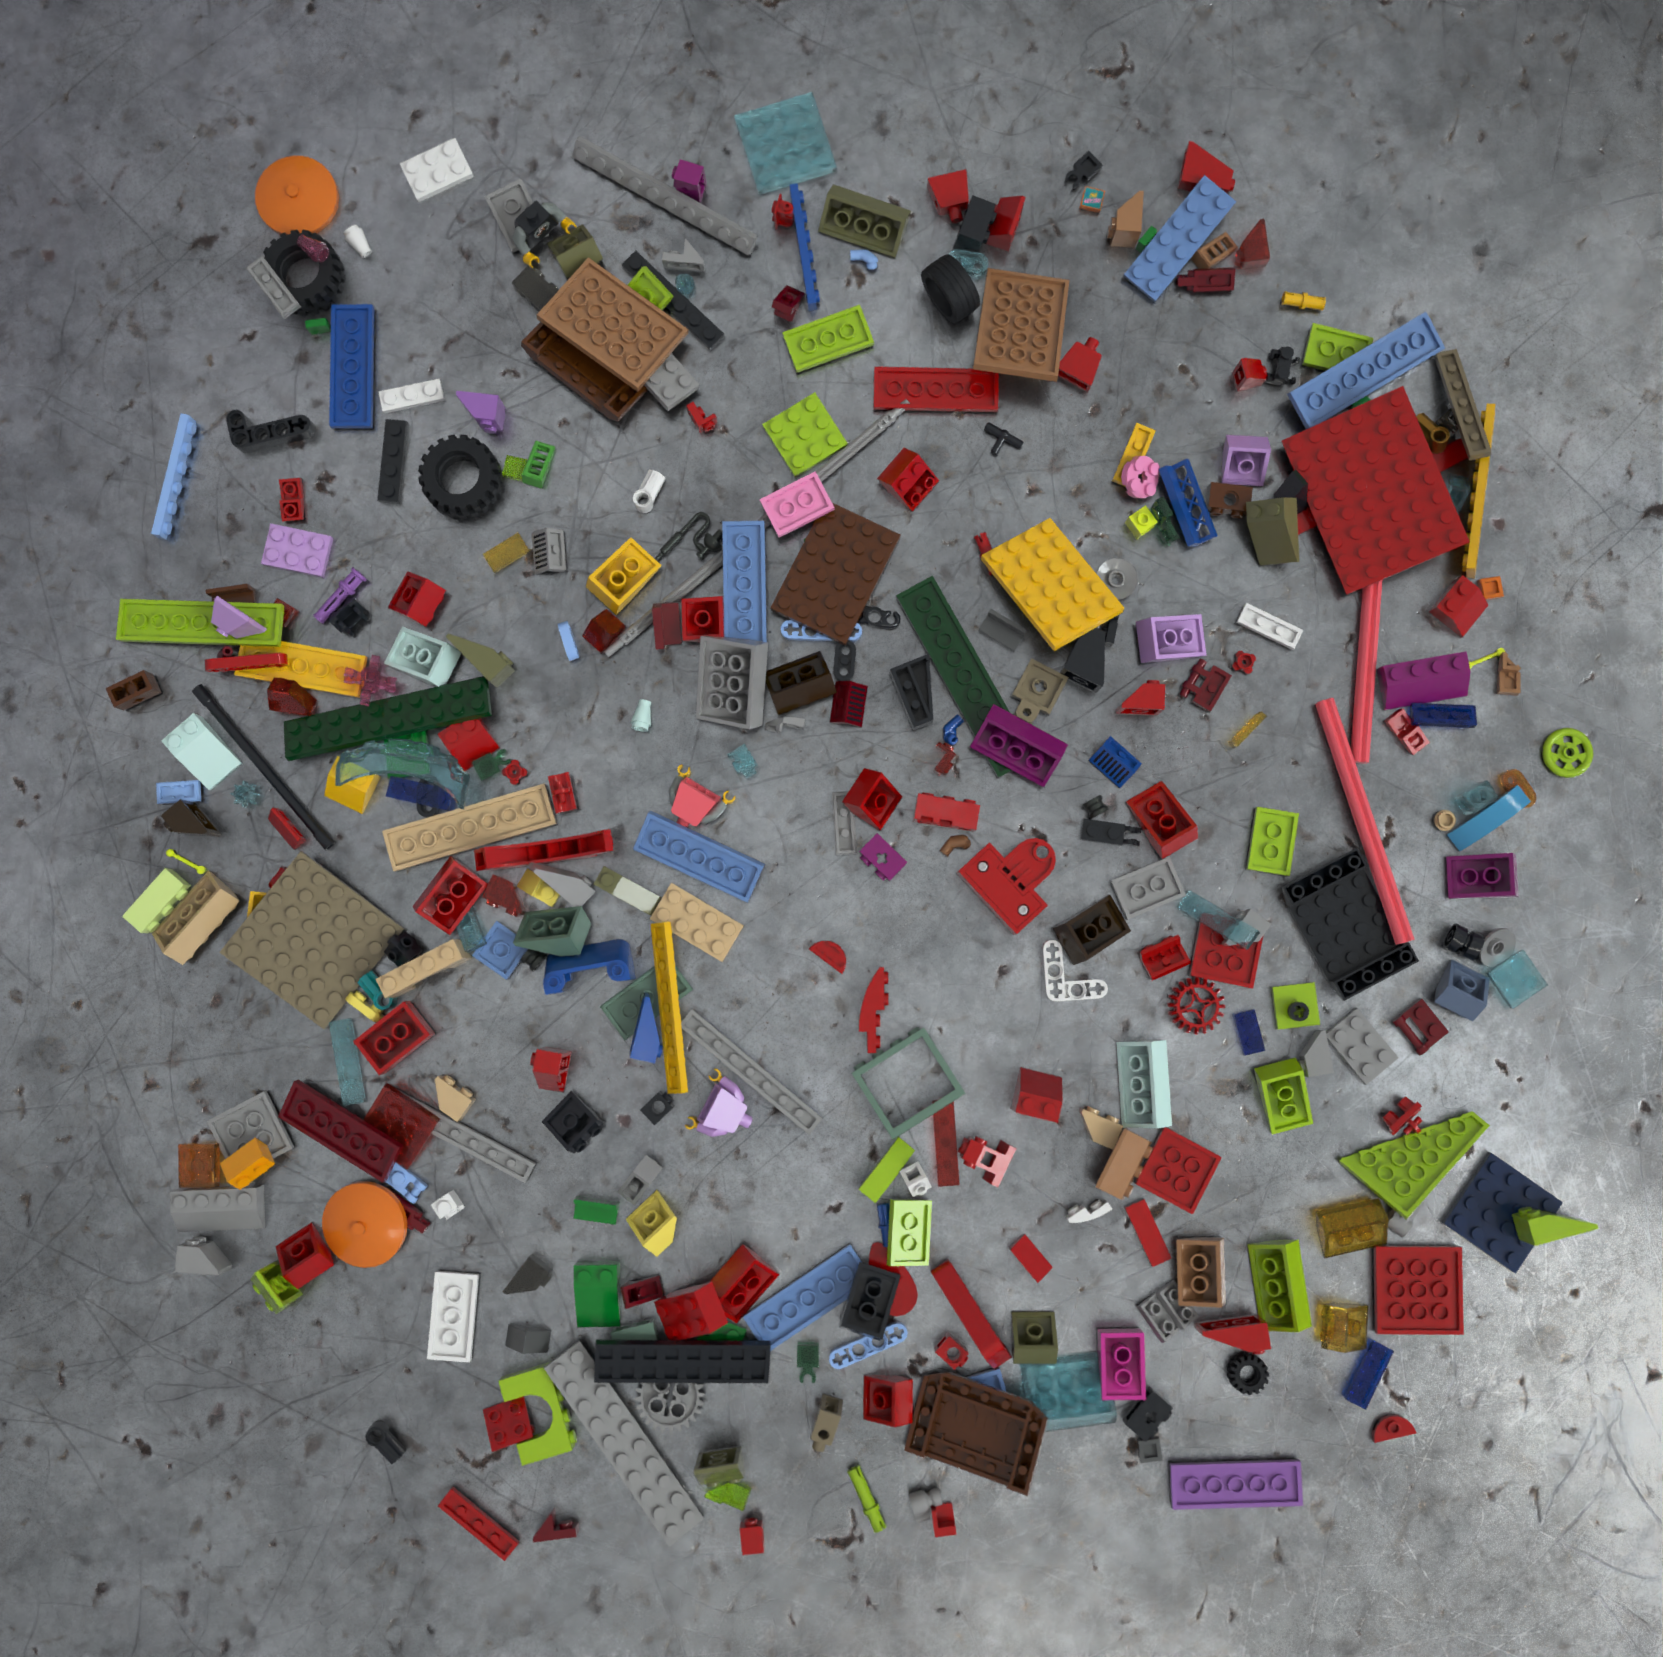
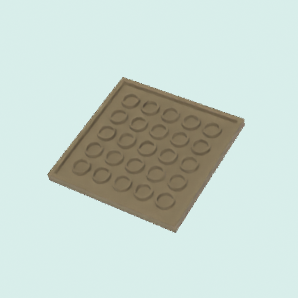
M300 851L219 953L322 1029H325L346 1003L345 998L350 992L354 993L358 988L359 984L357 982L360 978L371 971L385 954L384 951L389 945L387 941L395 934L399 936L405 928L303 851Z

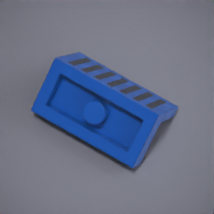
M1111 736L1089 759L1094 766L1119 788L1142 764Z

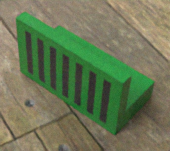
M577 1196L573 1203L575 1204L573 1219L616 1225L620 1202Z

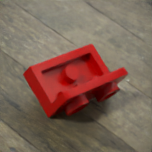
M1179 935L1174 937L1168 936L1162 942L1156 945H1148L1140 951V960L1151 981L1190 964V959L1181 945Z

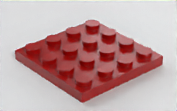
M1374 1245L1375 1333L1464 1335L1462 1247Z

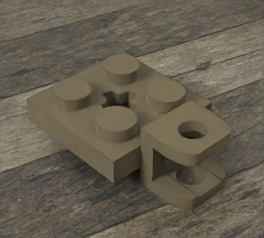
M1031 658L1012 694V697L1020 700L1014 715L1030 724L1036 719L1039 711L1049 716L1069 677ZM1043 682L1045 691H1036L1034 684ZM1023 712L1028 713L1029 716H1024Z

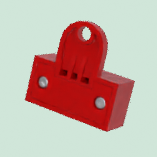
M1038 838L1026 839L1016 846L1005 858L989 842L956 873L1013 935H1017L1048 906L1034 889L1050 875L1055 867L1056 857L1051 845ZM1039 846L1047 849L1048 854L1045 858L1037 856L1036 849Z

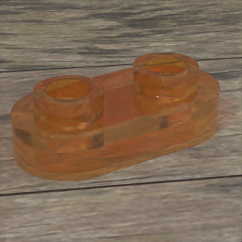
M1511 769L1501 775L1500 782L1506 792L1519 785L1531 802L1524 808H1529L1535 804L1536 793L1519 770ZM1509 777L1513 778V784L1508 782Z

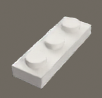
M440 379L378 391L384 414L445 401Z
M1248 603L1244 605L1236 621L1237 624L1291 650L1295 649L1303 632L1302 629Z

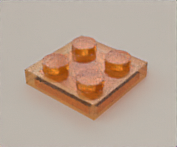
M219 1143L178 1144L179 1188L220 1186Z

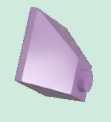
M216 596L214 599L211 622L218 627L216 631L223 636L228 637V635H231L235 638L264 633L267 628L220 597Z

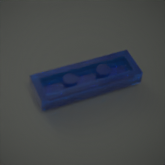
M1412 703L1410 705L1411 725L1475 728L1477 725L1475 705Z
M390 776L386 797L449 811L454 790Z
M1372 1340L1344 1398L1366 1410L1394 1351Z

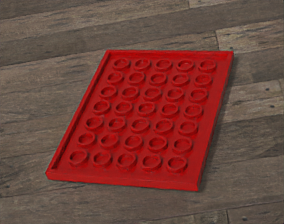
M1403 386L1281 441L1293 470H1297L1308 483L1307 503L1346 595L1470 543Z

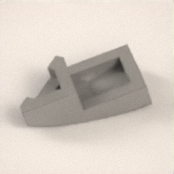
M783 717L765 723L764 730L782 734L783 725L804 730L806 721L803 718Z

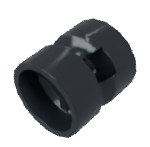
M1455 923L1447 932L1443 947L1454 953L1459 951L1460 956L1473 961L1481 952L1485 937L1474 931L1468 932L1466 927Z

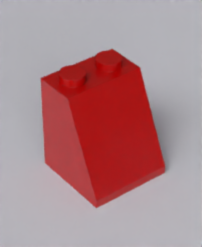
M1020 1067L1010 1109L1015 1113L1058 1123L1063 1103L1062 1077Z

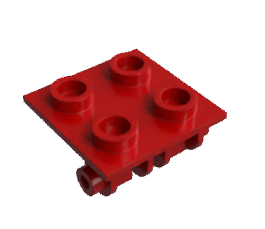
M524 1396L483 1409L492 1452L533 1437L535 1428L533 1424H530Z

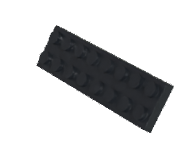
M596 1340L594 1383H768L771 1344L770 1341Z

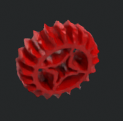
M1194 977L1193 983L1190 978H1186V985L1182 981L1178 982L1180 990L1176 987L1172 988V991L1176 993L1175 996L1168 995L1169 999H1173V1003H1167V1007H1173V1010L1169 1011L1168 1015H1176L1171 1021L1172 1023L1180 1021L1177 1026L1178 1029H1182L1185 1026L1186 1033H1189L1192 1029L1193 1034L1197 1035L1200 1028V1031L1205 1034L1207 1033L1206 1026L1213 1030L1212 1022L1220 1024L1216 1017L1224 1016V1013L1219 1012V1008H1225L1224 1004H1219V1001L1224 1000V996L1217 997L1221 990L1219 988L1212 990L1215 983L1211 982L1207 985L1206 978H1203L1200 982L1199 977ZM1194 988L1204 990L1210 998L1202 1000L1199 998L1198 993H1195ZM1188 991V1002L1180 1007L1181 998ZM1193 1001L1204 1003L1201 1004L1200 1007H1198V1011L1197 1009L1189 1008L1192 1007V1004H1194ZM1212 1004L1211 1013L1204 1020V1010ZM1191 1012L1198 1023L1187 1021L1182 1013Z

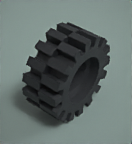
M1242 1352L1240 1356L1235 1355V1359L1229 1361L1230 1367L1227 1366L1229 1382L1242 1394L1253 1395L1252 1393L1254 1392L1256 1394L1260 1393L1259 1390H1264V1384H1268L1269 1381L1267 1380V1377H1269L1267 1365L1257 1355H1253L1250 1352H1247V1354ZM1244 1366H1253L1256 1371L1255 1378L1249 1382L1243 1381L1240 1377L1241 1369Z

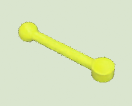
M1499 648L1490 655L1472 662L1469 661L1470 669L1473 665L1496 656L1500 657V654L1505 652V650Z
M173 849L166 851L168 857H174L197 870V873L204 874L206 872L204 866H198L174 853Z

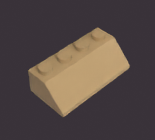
M208 870L152 935L163 954L183 965L193 957L198 947L207 941L214 929L222 924L223 919L236 908L240 900L227 885Z

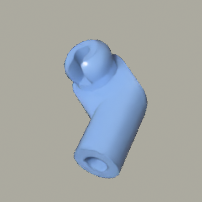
M850 250L851 261L863 260L867 262V269L874 270L877 268L878 258L869 250Z

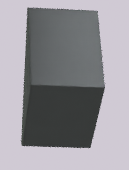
M509 1324L505 1346L522 1354L547 1353L551 1330Z

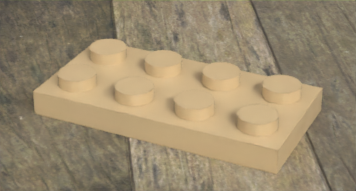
M673 883L670 884L650 917V920L655 923L671 922L672 933L721 962L724 961L744 925Z

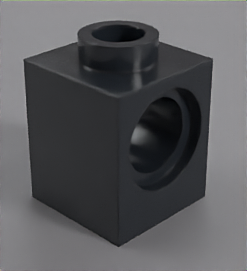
M659 1091L640 1111L655 1126L675 1107L673 1104L674 1099L667 1092L662 1093ZM655 1101L664 1103L665 1109L663 1112L655 1111Z

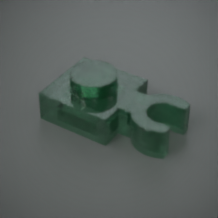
M505 749L499 750L495 757L488 753L471 762L481 781L499 772L500 769L497 765H507L512 761L511 759L501 760L500 755L506 752Z
M797 1344V1367L803 1368L799 1377L800 1383H803V1377L806 1374L811 1375L812 1383H815L816 1374L812 1368H819V1344Z

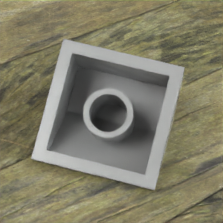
M194 1236L193 1239H188L184 1243L177 1245L174 1272L218 1276L232 1269V1263L214 1241L206 1240L207 1237Z

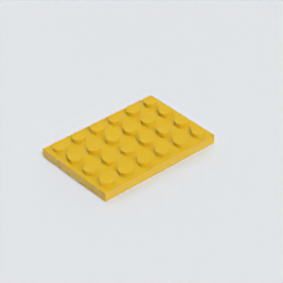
M1051 518L981 556L982 562L1053 651L1124 611V606Z

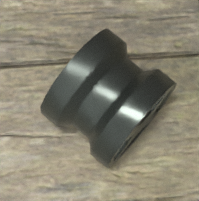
M1101 794L1083 804L1084 809H1087L1090 819L1109 809L1107 805L1103 804Z
M528 949L520 961L523 964H528L530 970L534 972L543 963L547 955Z

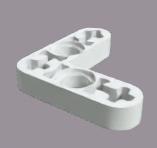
M1049 940L1043 944L1044 983L1048 999L1051 1001L1097 999L1107 994V984L1100 979L1065 981L1061 944L1056 940ZM1050 943H1053V946L1058 949L1054 952V958L1059 957V962L1051 961L1047 963V958L1051 959V953L1046 951V948L1050 947ZM1053 964L1057 965L1060 970L1059 974L1055 977L1048 974V968ZM1048 979L1061 980V983H1056L1057 989H1061V993L1057 995V998L1050 994V990H1053L1054 987L1053 983H1048ZM1097 982L1099 986H1103V990L1099 992V995L1095 991H1088L1089 996H1086L1087 989L1085 983H1088V987H1095ZM1074 984H1079L1082 987L1080 996L1072 995L1071 987Z

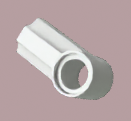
M649 469L639 490L633 495L635 508L640 513H648L653 509V502L666 479L659 472ZM642 498L648 499V502L646 504L642 505L638 503V501Z

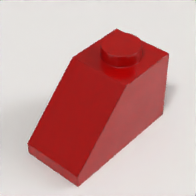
M1242 358L1232 372L1238 392L1262 386L1267 378V370L1264 365L1262 366L1261 359Z

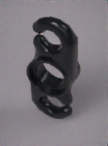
M866 606L858 623H866L871 627L893 629L898 627L901 618L897 612H893L895 622L890 624L887 621V617L891 615V611H883L878 607ZM873 611L878 612L881 616L880 620L875 623L871 622L868 618L869 614Z

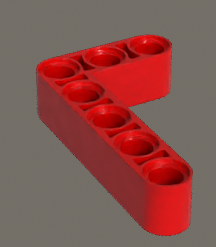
M949 1259L931 1270L933 1277L964 1327L992 1368L996 1369L1011 1359L1012 1356L994 1332Z

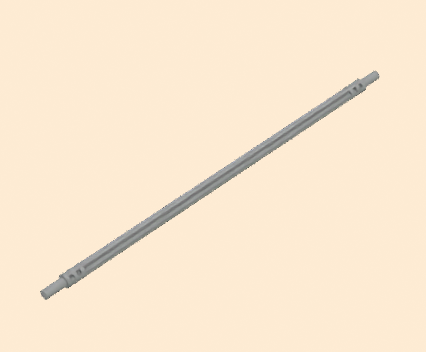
M905 399V400H904L903 402H901L900 404H910V403L908 402V400ZM895 408L891 411L888 410L869 428L819 468L816 473L820 481L822 482L878 434L889 427L890 424L895 422L896 417L905 409ZM764 514L757 520L765 521V529L771 525L767 514ZM723 549L659 603L680 601L722 566ZM652 609L620 634L619 638L604 650V653L610 657L624 644L627 646L629 642L633 641L635 637L639 636L641 632L653 623Z

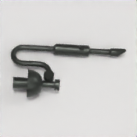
M699 512L660 549V553L654 559L658 561L663 555H667L682 539V534L700 516L705 517L706 522L694 535L693 542L699 551L696 555L701 560L709 549L716 551L722 547L719 541L723 537V532L718 529L713 536L707 532L704 537L705 547L703 544L698 543L697 538L710 523L709 516L704 512Z

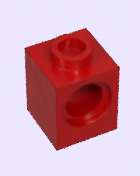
M949 1332L934 1347L935 1353L954 1370L958 1366L962 1367L969 1358L967 1356L969 1354L968 1349ZM952 1347L959 1350L955 1357L947 1355V1351Z
M757 1518L745 1519L744 1522L740 1523L742 1555L764 1553L765 1542L762 1520H757Z

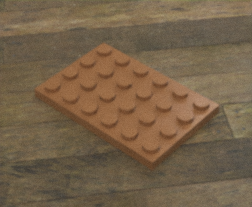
M589 257L537 314V320L637 392L687 336L689 330Z
M988 268L973 369L1057 382L1069 280Z

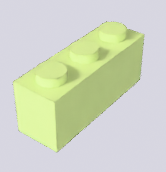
M165 868L122 917L140 933H152L159 927V921L173 911V905L188 894L187 890L191 885L173 869Z

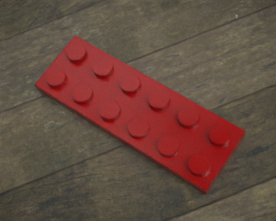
M874 367L873 410L902 408L916 411L998 412L999 373L974 370L973 368ZM906 399V400H908V402H909L910 404H900V403L903 402V401Z

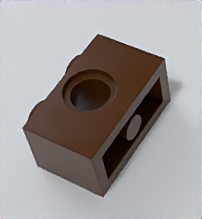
M1211 482L1207 487L1205 502L1210 515L1222 516L1223 514H1228L1232 518L1237 519L1246 517V502H1251L1253 487ZM1224 498H1230L1233 505H1227L1224 502Z

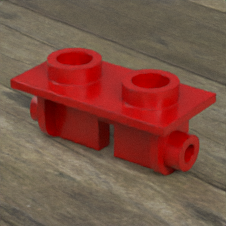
M780 194L778 201L774 200L771 211L773 213L772 221L775 222V230H778L779 225L791 227L794 224L793 205L790 202L783 201L782 194Z

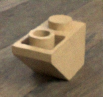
M446 1074L445 1076H437L435 1085L439 1109L456 1122L461 1121L476 1100L472 1097L473 1093L465 1087L460 1088L455 1085L456 1081Z
M1087 1106L1086 1110L1080 1108L1079 1112L1090 1139L1114 1150L1123 1128L1122 1125L1118 1124L1119 1119L1108 1114L1106 1118L1099 1116V1111Z

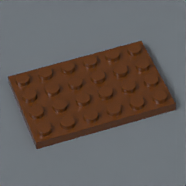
M832 503L835 510L815 520L770 610L846 646L901 535Z

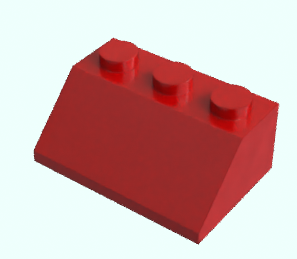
M450 856L414 903L413 908L416 913L451 935L488 886V883L463 863Z
M742 1244L710 1282H713L726 1317L737 1324L779 1274L758 1254Z

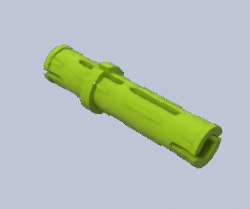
M860 1465L854 1466L851 1470H847V1473L862 1503L864 1515H867L873 1532L878 1533L887 1527L880 1514V1506L875 1502Z

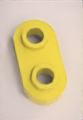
M350 992L345 1000L370 1020L377 1023L384 1017L382 1014L384 1010L378 1009L374 1004L371 1005L365 1001L367 997L361 992Z

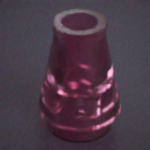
M305 235L299 236L297 245L313 261L324 262L327 259L329 248L324 242Z

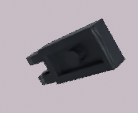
M1083 819L1080 840L1120 846L1123 844L1139 846L1140 841L1136 839H1124V832L1138 834L1141 833L1142 828Z

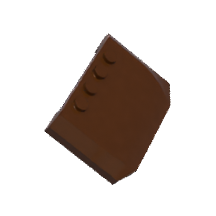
M542 322L521 341V346L529 357L611 420L619 422L648 391L643 385L637 392Z
M952 1372L929 1374L923 1377L904 1451L923 1458L927 1456L1007 1486V1489L1028 1496L1049 1418L1029 1399Z

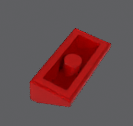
M273 807L270 810L268 820L292 849L296 850L306 841L305 837L281 809Z
M1025 1234L1009 1247L1010 1251L1037 1283L1053 1268Z

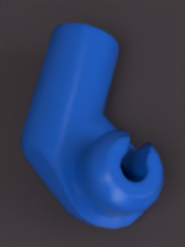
M958 714L943 727V739L948 745H955L957 743L956 729L964 723V720Z

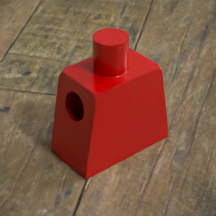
M966 169L928 178L927 189L939 216L949 214L951 223L961 222L963 220L961 211H965L969 203Z
M1089 337L1085 345L1075 342L1060 361L1058 376L1089 392L1102 357L1100 353L1096 352L1099 341Z

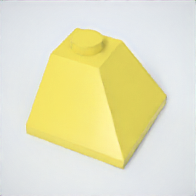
M656 1190L626 1218V1221L642 1246L657 1257L673 1242L677 1217L660 1192Z

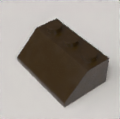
M821 651L766 671L765 683L778 715L837 693L831 673Z

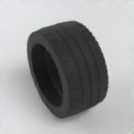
M946 254L940 257L921 272V279L927 294L938 311L949 322L957 323L980 306V298L975 284L964 267L952 255Z

